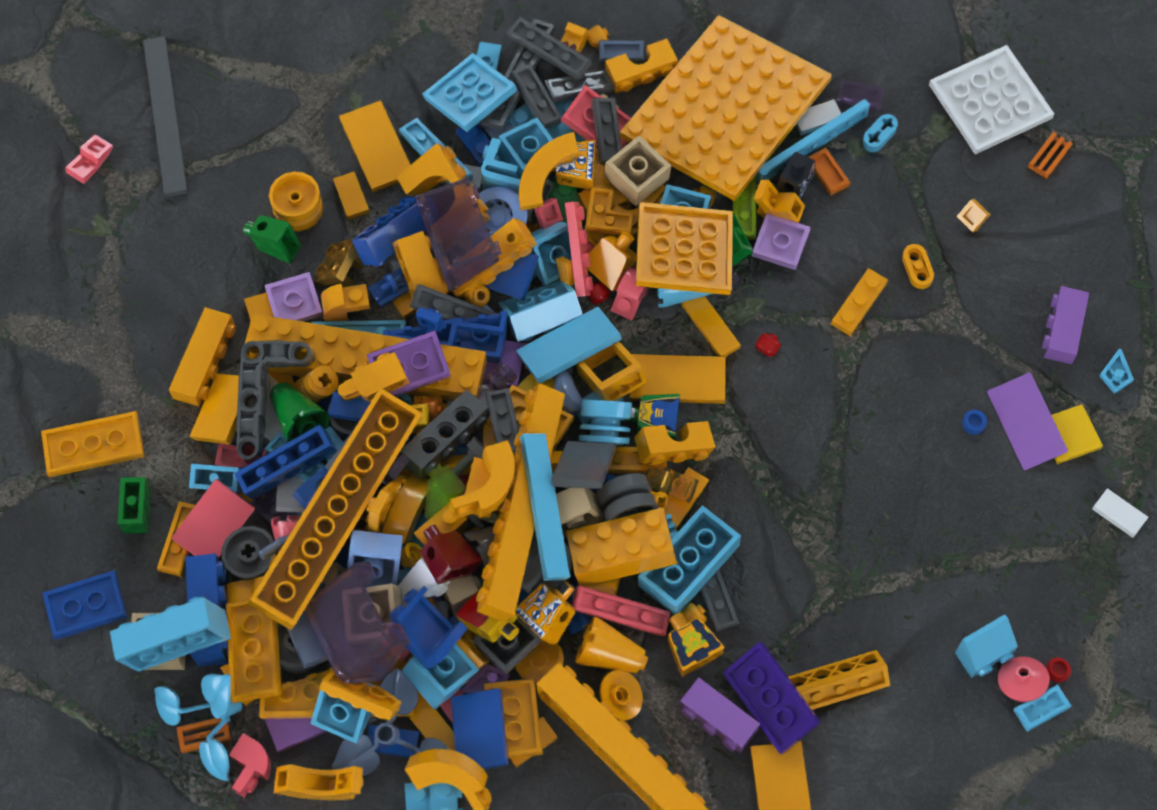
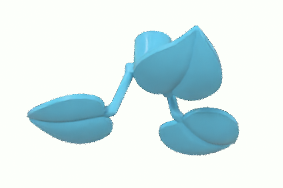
M208 674L204 676L201 683L202 693L209 703L187 708L179 707L180 700L174 690L167 686L156 687L154 692L158 712L164 722L174 726L180 722V713L210 707L213 716L217 719H222L207 736V741L200 743L199 753L204 767L210 774L224 781L231 780L226 749L218 740L213 739L214 735L227 722H230L229 716L242 710V702L233 703L230 701L231 675Z

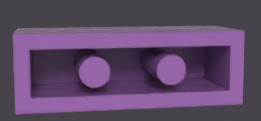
M1061 286L1058 294H1053L1050 307H1053L1054 310L1053 314H1049L1046 328H1050L1049 334L1044 336L1042 348L1045 349L1044 358L1072 365L1078 352L1089 292Z
M700 678L696 680L680 701L679 707L682 709L681 713L692 721L696 719L702 724L701 728L711 736L717 735L723 740L722 744L732 752L736 750L741 753L759 729V722Z

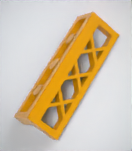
M877 650L788 676L793 684L804 683L803 685L796 686V688L812 710L890 686L887 664ZM869 661H876V663L873 664H864ZM846 668L851 669V670L846 671V672L841 671V670L846 669ZM823 675H824V676H828V677L823 678V679H818V678H817V677H820V676H823Z

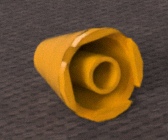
M592 617L591 623L587 626L582 637L584 639L582 645L578 648L575 662L584 666L621 670L635 674L639 670L643 671L648 660V656H645V650L600 618Z

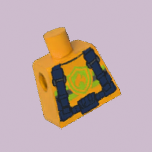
M679 612L669 619L674 631L668 634L667 640L681 677L723 655L724 646L700 618H696L688 623L682 612Z

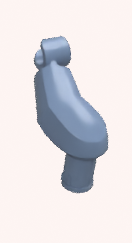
M572 366L554 376V389L565 394L562 410L575 417L576 413L581 412V400L583 399L574 385L571 376Z

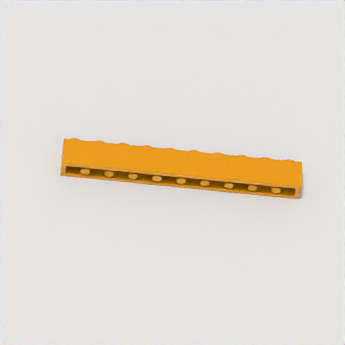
M541 383L532 390L529 389L524 398L526 407L519 419V424H521L520 432H518L514 440V445L516 446L515 453L513 454L515 463L514 476L508 495L498 507L500 515L493 527L495 536L487 552V555L490 557L482 573L484 582L476 598V601L479 602L476 612L503 622L515 615L535 528L520 436L522 434H546L549 457L551 458L565 397L564 393Z

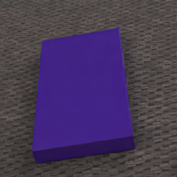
M759 641L722 673L754 719L760 723V727L779 754H784L821 723L763 642Z

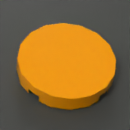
M542 640L515 666L517 673L521 679L534 678L535 685H537L558 662L562 666L564 665L562 648L559 644L553 645Z

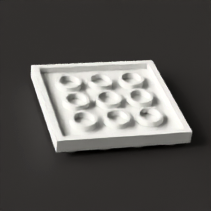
M1007 45L933 78L929 82L930 88L974 154H978L1053 119L1054 116L1053 111Z

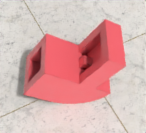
M636 264L631 266L623 276L616 290L618 293L610 310L629 320L634 319L642 298L647 296L650 287L636 286Z
M243 733L229 756L234 762L244 767L232 788L237 794L245 798L248 793L251 794L256 788L258 776L266 781L269 779L271 761L263 746Z

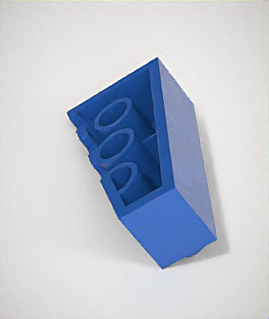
M431 195L402 197L399 200L400 205L390 207L388 209L389 214L380 216L375 220L377 225L368 226L352 240L363 265H374V267L383 265L387 262L386 258L396 255L392 245L394 241L421 231L426 233L431 226L441 219Z

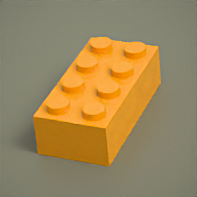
M664 508L566 531L575 576L580 586L585 587L677 564Z

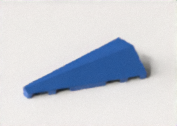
M500 311L498 314H480L478 317L467 319L461 317L443 320L444 326L441 332L436 331L438 340L443 345L485 351L487 362L502 364L506 344L508 312ZM405 326L404 329L383 330L382 335L412 339L435 330L424 326Z

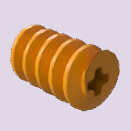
M319 366L298 379L293 387L317 404L336 391L339 384L338 376L331 367Z

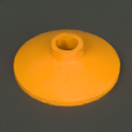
M621 670L611 671L603 678L600 686L601 701L610 706L613 710L612 715L616 719L629 720L634 718L641 710L643 703L642 690L636 678L629 672Z

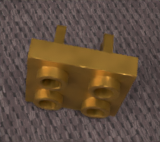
M354 238L332 243L327 248L323 263L315 271L316 276L313 283L319 287L336 283L342 284L344 287L355 286L356 283L347 276V273L351 266L359 269L360 267L364 268L365 265L356 256L357 250L352 242Z

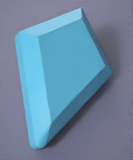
M1118 349L1099 375L1114 394L1134 381L1122 349Z

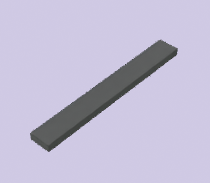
M165 36L143 40L164 195L165 197L188 194L167 40Z

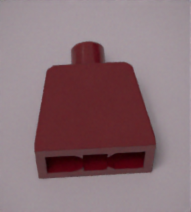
M431 525L423 532L428 542L422 548L421 556L437 584L470 576L483 561L457 531L442 534L436 525Z

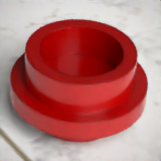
M1052 658L1046 664L1049 679L1053 682H1065L1071 675V666L1063 658Z

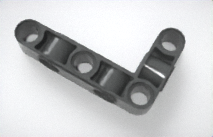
M272 340L249 341L243 345L239 371L236 446L237 453L241 458L255 462L263 455L268 368L310 366L315 360V352L306 343ZM259 348V356L255 359H250L251 350ZM301 349H307V357L303 360H298V352ZM251 396H256V405L248 407V399ZM249 444H254V453L246 456L245 448Z

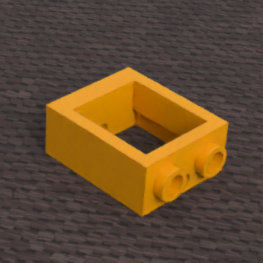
M619 341L575 365L578 375L604 401H617L647 383L642 365ZM618 355L628 367L601 382L592 372V369Z

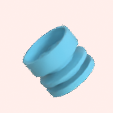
M581 400L580 416L590 418L591 424L580 425V429L590 430V435H579V441L615 443V446L630 444V438L619 437V432H630V428L620 426V420L631 419L632 403Z

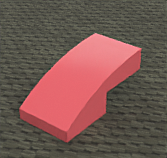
M97 135L92 136L80 147L81 154L65 167L66 173L84 184L106 160L113 149V145Z
M219 443L215 466L245 468L253 463L241 458L237 453L235 445ZM248 445L245 448L246 456L252 455L255 451V446ZM263 448V455H262V457H264V456L267 455V453L265 452L264 448Z

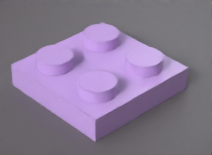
M767 213L752 256L796 270L811 227Z
M310 272L265 285L274 317L305 322L323 316Z

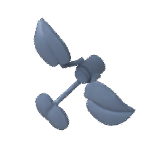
M395 669L379 686L402 701L399 711L390 721L387 720L386 723H382L376 728V739L373 746L371 739L364 734L361 735L357 744L345 739L340 745L337 756L332 764L334 770L357 766L363 768L362 776L372 773L380 762L378 754L374 751L379 747L380 743L385 745L398 743L415 751L416 754L430 749H448L442 741L435 738L424 739L420 749L399 738V730L396 726L392 725L393 721L396 719L397 714L407 715L411 713L418 702L417 689L401 670Z

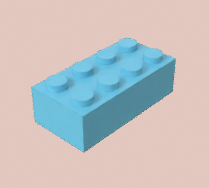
M702 505L671 539L677 564L641 573L638 576V586L675 615L685 608L706 582L740 546L741 535Z
M204 597L192 598L189 600V603L181 606H170L162 613L145 615L140 621L123 623L118 629L110 631L115 660L138 672L231 639L225 610Z

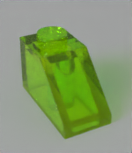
M438 464L428 473L430 478L427 480L424 510V516L427 520L466 488L447 464L443 467Z

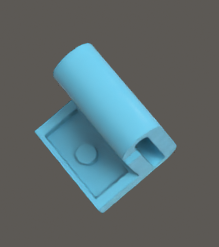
M492 138L490 145H486L483 151L484 161L481 167L483 191L495 186H504L513 189L519 194L521 179H519L518 166L503 162L501 140Z

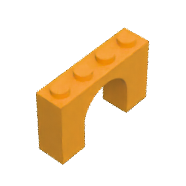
M436 143L399 174L397 179L406 195L423 196L437 184L450 181L454 190L453 204L448 213L427 231L437 248L451 252L488 222L490 217L486 212L488 210L487 206L475 194L477 189L466 179L465 175L467 173L460 164H457L454 159L456 157L454 151L448 146L444 147Z

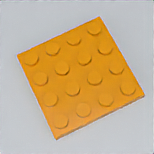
M640 202L638 211L636 286L730 295L732 291L733 211Z

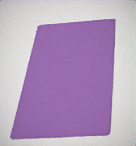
M1030 372L987 391L1023 470L1068 452Z

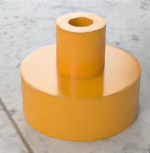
M414 542L407 543L401 549V565L406 568H413L423 558L421 556L422 547Z

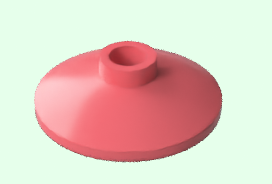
M1015 657L1000 668L998 684L1002 692L1009 698L1020 702H1029L1040 698L1047 691L1049 673L1046 667L1036 659ZM1021 673H1025V674H1028V675H1027V676H1021L1020 674H1021Z

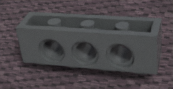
M466 390L400 450L399 463L419 480L423 479L426 475L430 476L435 472L438 464L443 459L447 460L452 456L459 444L463 445L469 440L471 433L476 428L479 430L486 424L488 420V407ZM462 419V420H465L466 422L461 423V422H459V421H457V420ZM441 435H448L450 437L444 438ZM431 450L433 453H426L424 451Z

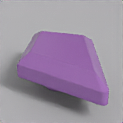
M487 664L461 689V692L463 694L485 691L484 684L508 681L510 674H505Z

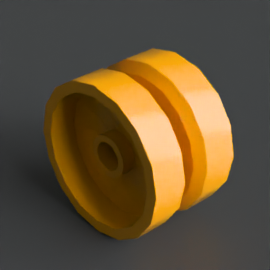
M294 171L278 177L271 185L269 199L275 219L289 222L293 231L307 230L318 223L322 217L324 207L318 184L313 177L303 172Z

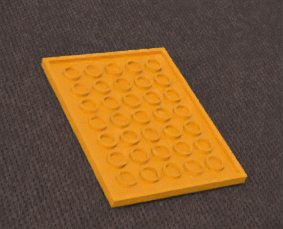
M718 15L620 131V138L630 143L640 136L672 167L735 201L828 85L832 74Z

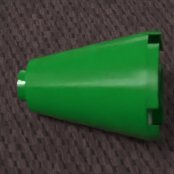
M287 382L278 383L273 386L269 397L287 442L294 440L318 425L325 429L328 428L329 416L323 408Z

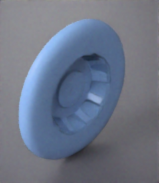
M495 186L477 195L478 199L482 200L487 206V214L490 220L471 235L473 240H475L476 235L484 238L490 237L513 218L523 221L526 225L527 210L520 211L519 194L513 189Z

